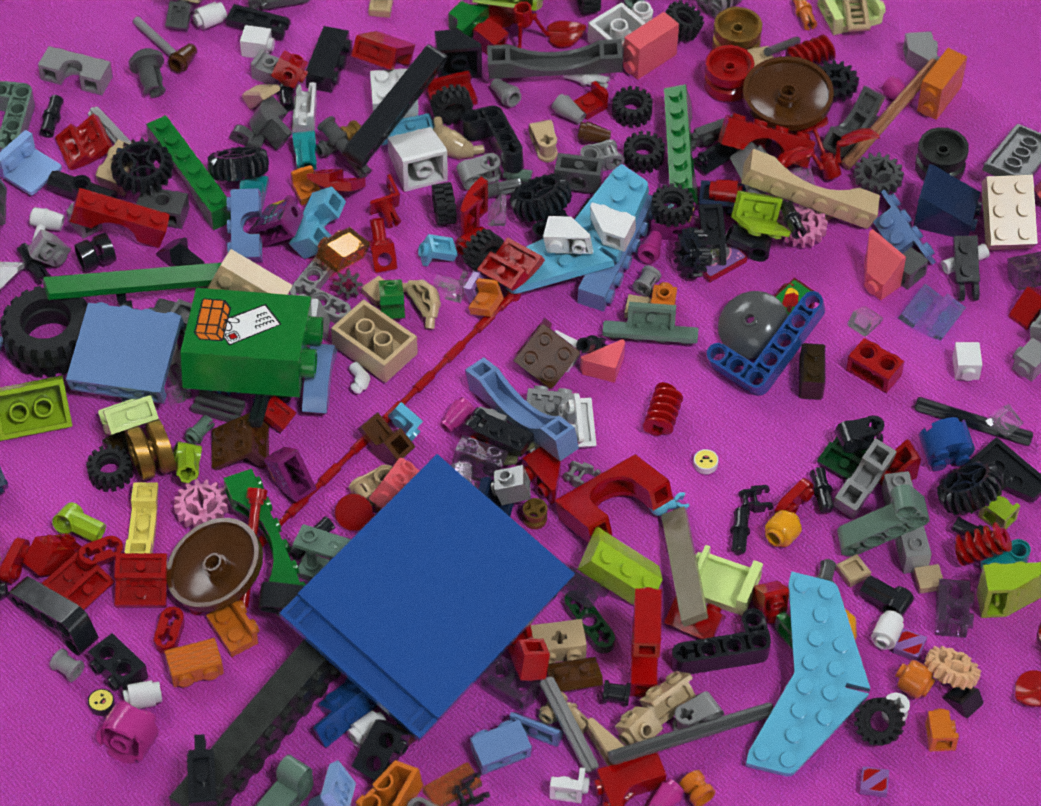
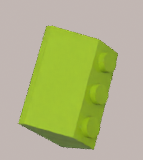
M63 375L0 387V441L73 426Z
M599 527L595 528L577 568L583 574L633 605L635 588L651 587L659 589L663 580L659 565Z

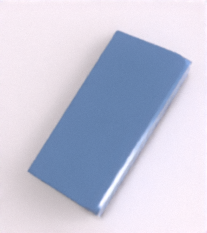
M517 712L510 713L509 720L514 722L520 719L527 736L558 747L564 735L563 730Z

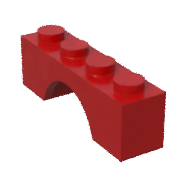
M733 113L732 116L725 115L718 142L741 150L755 139L770 138L778 143L781 153L797 147H803L804 149L807 147L814 148L816 143L810 138L811 135L808 133L797 131V134L788 132L789 128L776 125L775 128L768 127V122L754 119V122L745 120L746 116ZM811 156L794 164L808 168Z
M79 188L69 222L88 228H93L102 223L119 224L131 230L137 242L160 248L166 234L170 214Z
M530 624L507 649L520 680H546L550 652L544 638L533 639Z

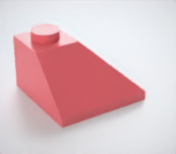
M873 229L869 231L864 260V287L870 294L875 295L879 300H883L901 286L906 256Z

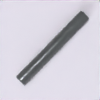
M796 36L771 45L764 49V54L770 56L781 52L790 46H795L801 40Z

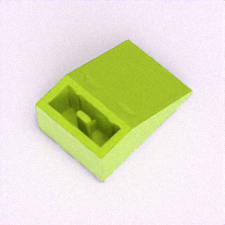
M1041 561L1034 563L1015 562L1012 564L990 563L983 565L976 592L981 618L1007 617L1040 599Z

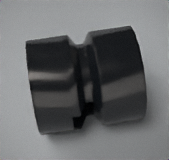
M105 232L94 236L91 242L84 240L74 244L76 256L84 272L98 268L99 263L106 265L117 259L111 240ZM94 248L98 249L100 254L99 256H97Z

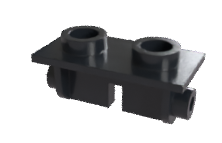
M718 142L706 151L699 152L698 156L693 159V164L707 175L729 161L730 157L738 150Z

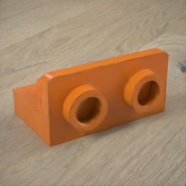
M241 600L206 615L208 623L231 658L258 644L257 633L260 632L259 627L253 618H248L246 607Z

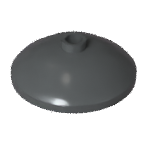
M762 291L742 293L730 300L721 312L718 322L720 339L725 346L744 358L756 360L787 319L788 313L784 305L769 293ZM754 317L752 323H747L748 318Z

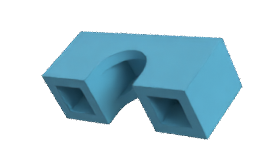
M332 186L311 194L297 233L289 243L304 259L324 253L331 237L324 227L330 221L339 218L346 203V200Z

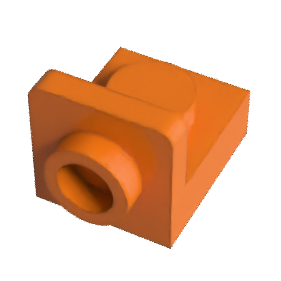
M312 165L291 171L292 188L301 206L308 203L313 192L321 190L318 184L307 179V173L314 172Z
M478 278L476 284L479 292L468 308L473 315L491 317L504 297L497 280Z

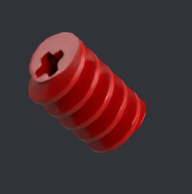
M823 34L817 38L814 37L795 46L788 47L785 56L806 59L816 65H820L821 61L823 63L824 61L828 62V57L834 60L836 52L831 40Z
M660 382L655 386V391L653 392L643 423V429L648 434L659 436L668 435L673 432L676 418L683 402L682 393L676 390L673 385Z
M995 522L993 523V531L985 525L983 527L984 534L976 528L974 530L975 537L969 531L965 532V540H963L960 534L956 535L955 552L961 566H965L967 563L972 564L976 560L982 561L985 559V556L991 558L994 554L1001 555L1004 551L1010 552L1012 550V543L1007 530L1000 528L998 523Z

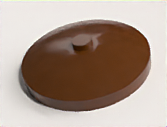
M781 56L762 61L750 70L743 85V101L747 111L754 119L768 122L767 126L772 128L780 125L789 128V131H797L812 127L827 116L833 102V85L826 72L813 62L798 57Z
M234 518L212 519L196 526L178 542L167 564V584L170 592L183 606L198 612L216 611L233 604L252 587L261 570L263 549L258 536L247 524Z

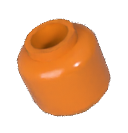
M916 660L910 661L908 665L902 663L895 677L899 678L897 688L914 699H918L921 696L926 697L935 682V679L932 678L933 673L928 671V667Z

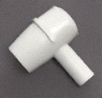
M34 207L29 217L30 225L36 226L33 240L40 229L61 231L65 216L47 208Z

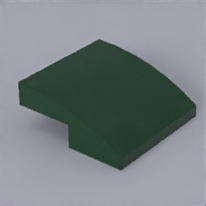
M836 436L833 442L830 441L817 459V463L847 480L854 474L868 449L859 450L854 453H845Z

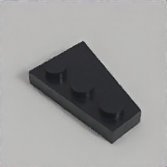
M997 437L969 461L971 463H975L978 460L980 462L988 461L989 463H994L998 470L1001 471L1005 487L1003 490L1033 503L1041 496V474Z

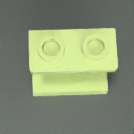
M818 0L817 6L833 35L848 32L842 0ZM866 0L870 26L882 24L883 14L886 12L884 2L880 0ZM860 9V10H851V12L861 11V9ZM852 16V18H862V16ZM864 22L853 23V25L864 24Z
M151 395L139 399H130L98 410L105 434H115L159 419Z
M705 545L703 552H698L696 555L705 603L713 604L723 610L742 616L748 610L751 603L753 586L758 585L761 579L763 563L753 560L751 567H747L710 554L711 546Z

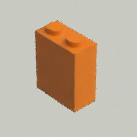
M950 48L946 49L922 80L917 107L918 112L935 120L939 118L962 87L968 56Z

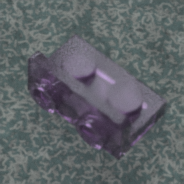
M463 435L455 449L451 466L462 476L480 482L481 478L490 476L494 481V471L503 468L508 451Z
M562 562L575 573V576L560 592L587 608H592L598 596H607L609 589L583 574L574 566Z

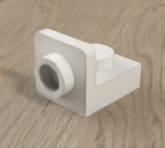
M580 767L578 780H573L566 776L551 777L550 799L581 803L583 793L588 794L590 778L585 777L586 768Z

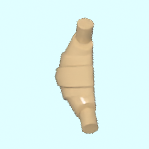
M441 117L433 119V131L446 147L447 156L460 160L462 158H474V155L484 154L483 145L473 146L460 133L443 125Z
M422 279L409 280L408 283H402L403 292H407L408 296L412 298L414 304L422 313V317H426L425 329H434L435 319L438 317L439 308L441 307L437 289Z

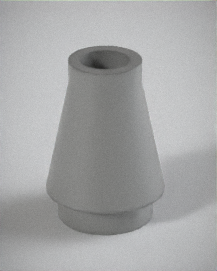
M500 78L492 81L491 89L496 93L503 105L513 107L520 102L521 93L518 87L504 82Z
M560 94L552 104L555 114L577 124H580L586 116V113L568 95Z

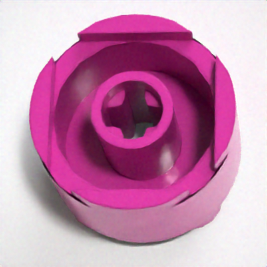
M119 701L98 729L96 739L100 746L104 743L109 748L107 753L113 758L128 764H133L135 760L140 762L158 736V728L155 724L156 717L150 711H141L126 701Z

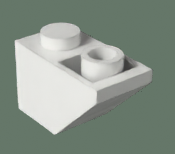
M592 202L590 205V218L602 244L625 252L636 231V217L627 212H620L606 205Z
M548 216L543 235L547 253L593 254L594 250L590 234L572 217Z

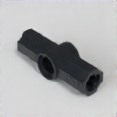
M56 170L50 173L47 182L48 189L72 197L74 201L79 188L116 199L118 197L116 191L91 183L90 178L86 175L74 177Z

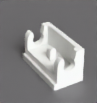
M309 83V91L307 92L301 90L300 84L296 87L292 132L315 131L317 109L316 83Z

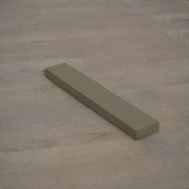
M683 506L662 514L661 517L681 622L686 627L707 619L708 613L688 513Z

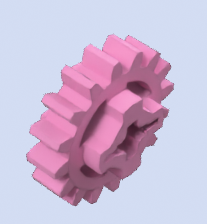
M799 204L798 207L794 205L796 211L801 214V222L806 229V234L802 237L800 231H798L800 239H795L790 233V237H785L784 242L793 241L794 247L800 243L802 248H805L806 243H809L810 246H814L815 241L820 243L822 236H826L828 220H825V213L819 214V211ZM779 213L777 222L790 231L789 227L783 222L784 217L782 213Z
M197 479L193 486L186 483V490L179 489V496L174 498L175 514H177L179 522L184 521L185 527L193 524L195 528L206 521L224 518V513H228L229 503L224 488L218 489L217 482L209 485L208 479L203 484H200Z

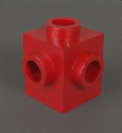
M284 50L277 61L271 77L279 80L286 87L295 88L298 82H304L308 71L305 70L308 62L302 56L295 53L291 54Z

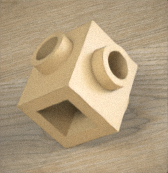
M637 706L624 713L621 721L614 726L620 734V741L625 746L653 738L663 729L650 708Z

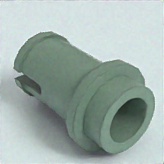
M523 169L518 173H508L504 170L503 178L507 180L520 178L521 182L526 183L531 179L533 170Z
M203 415L192 428L189 427L186 430L185 439L187 442L195 445L200 444L203 441V437L215 426V423L212 422L213 420L209 416Z

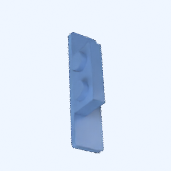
M885 189L881 191L891 206L890 209L873 221L883 238L902 254L917 244L932 265L936 263L932 256L935 253L928 242H922L921 238L924 236L916 225L914 227L911 226L909 222L912 221V218L907 211L899 209L898 206L901 202L895 194L889 195Z

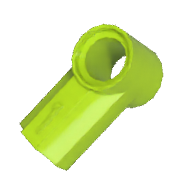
M180 441L176 442L173 455L176 463V475L180 477L181 482L190 483L198 478L202 446Z
M73 502L67 503L52 519L53 527L59 533L68 534L73 532L92 542L102 538L107 526L105 523L84 514L83 509Z

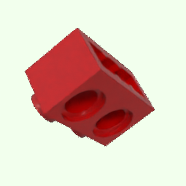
M863 338L848 356L846 371L887 394L902 376L905 361L898 355L881 348L877 343Z

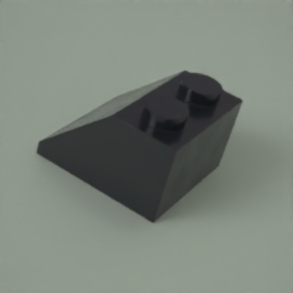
M457 29L435 31V48L448 56L437 78L464 71H469L471 78H482L481 43Z

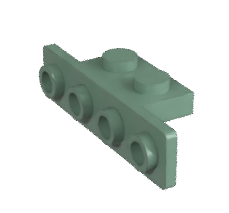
M629 302L627 322L605 320L602 336L612 339L630 338L636 341L656 340L661 343L669 341L680 342L681 344L698 343V328L675 326L676 305Z

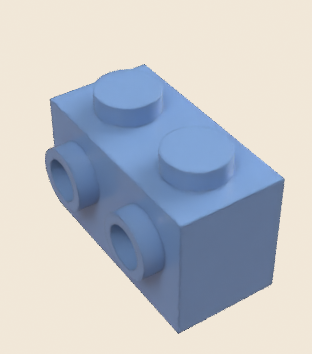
M520 719L514 722L512 720L505 721L499 724L498 728L490 731L486 729L481 730L470 738V748L482 775L531 757L532 746Z

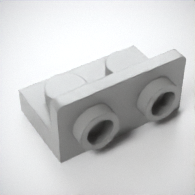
M535 385L534 389L528 388L526 401L542 413L559 416L561 400L573 393L570 389L559 388L558 392L548 391L546 386Z

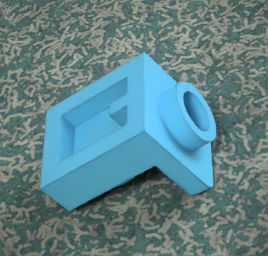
M428 234L418 248V254L421 257L423 266H428L433 258L454 261L457 257L454 240L450 237Z
M400 402L388 417L397 428L403 429L408 438L413 441L420 433L418 427L423 421Z

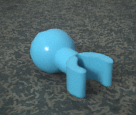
M680 492L673 500L654 511L650 509V511L655 516H661L670 509H678L684 506L687 510L689 504L677 502L678 500H683L685 496L684 492Z

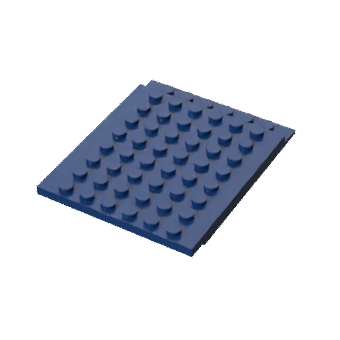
M436 454L298 592L297 596L279 613V617L419 742L556 598L558 592L575 576V573L442 457Z

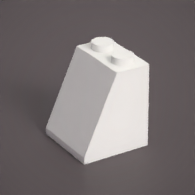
M431 127L387 138L388 153L404 192L448 181L447 149Z

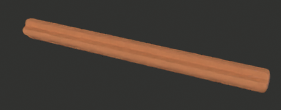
M934 58L928 61L870 129L878 133L879 136L921 89L922 80L937 62ZM876 139L856 143L842 159L841 165L845 169L850 170Z

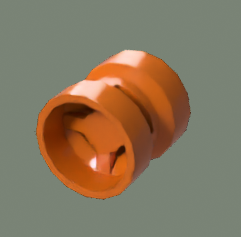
M700 770L688 773L679 783L684 793L689 794V800L694 806L705 805L716 793L712 785L705 782V776Z

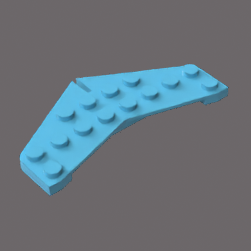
M623 164L619 165L611 172L574 219L590 234L594 250L593 254L547 253L543 238L526 246L530 250L542 255L545 259L540 268L514 291L503 285L501 286L511 293L518 294L614 267V261L619 263L623 251L602 244L590 218V205L593 202L599 205H606L620 212H627L635 216L637 221L649 193L647 181Z
M791 572L788 583L794 674L751 746L745 765L746 767L782 776L794 775L869 696V693L845 688V686L867 692L870 691V685L837 585L832 581L796 572Z

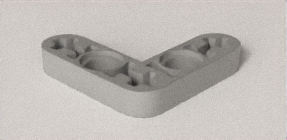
M325 250L324 253L316 255L293 283L290 295H297L298 293L300 294L299 296H311V299L319 298V300L326 301L327 304L323 307L330 317V321L336 324L351 311V307L347 302L320 290L337 268V256L332 251ZM310 275H318L320 277L316 281L308 279Z

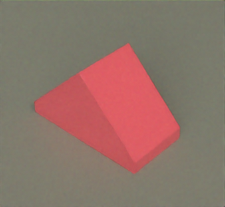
M623 339L581 356L580 372L582 375L615 383L624 359L625 341Z

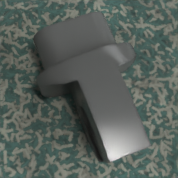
M236 125L229 136V139L245 145V147L255 146L257 148H261L266 139L262 134L256 136L253 131L243 125Z

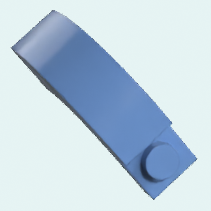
M321 344V346L310 345L309 349H317V370L315 379L304 378L302 412L327 413L330 401L331 376L333 365L337 358V348H335V345Z

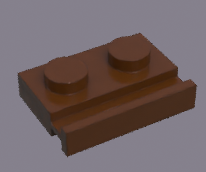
M596 657L548 664L547 677L554 678L561 692L603 685V676Z

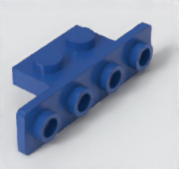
M348 678L341 686L327 694L326 698L318 703L321 711L327 714L325 718L314 726V731L322 746H330L348 731L354 722L378 706Z

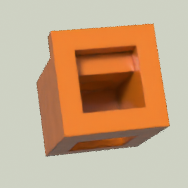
M668 282L654 285L651 303L676 305L677 287H673Z
M939 708L928 711L925 727L929 752L956 750L959 734L956 733L955 720H951L949 710Z

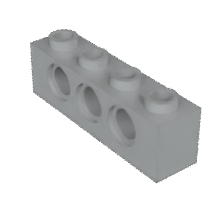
M909 471L884 475L881 492L885 506L892 503L890 495L892 488L904 484L913 487ZM924 526L894 539L903 574L913 573L915 567L929 566L932 554Z

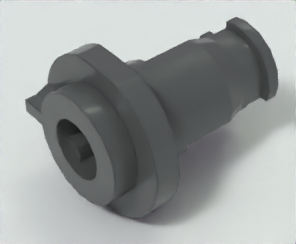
M144 48L135 52L129 59L128 64L131 72L139 75L141 84L144 87V95L150 92L151 98L162 96L166 91L162 84L163 79L160 71L164 64L162 52L151 48Z

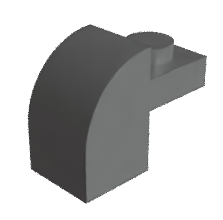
M274 96L263 100L250 118V127L256 136L262 134L276 150L282 148L293 133L282 122L288 112Z

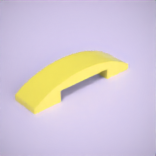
M133 483L132 511L125 553H153L158 511V483Z

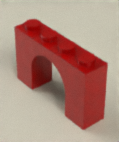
M634 454L554 501L559 520L589 544L597 527L613 535L609 516L598 508L603 501L615 496H632L654 511L673 500L669 479Z
M651 587L635 588L631 639L630 697H644L647 695V690L657 686L658 657H660L662 589Z
M656 752L619 764L598 768L597 779L593 780L596 794L598 796L602 795L604 801L602 806H625L631 798L657 790L662 781L666 782V772L659 754Z

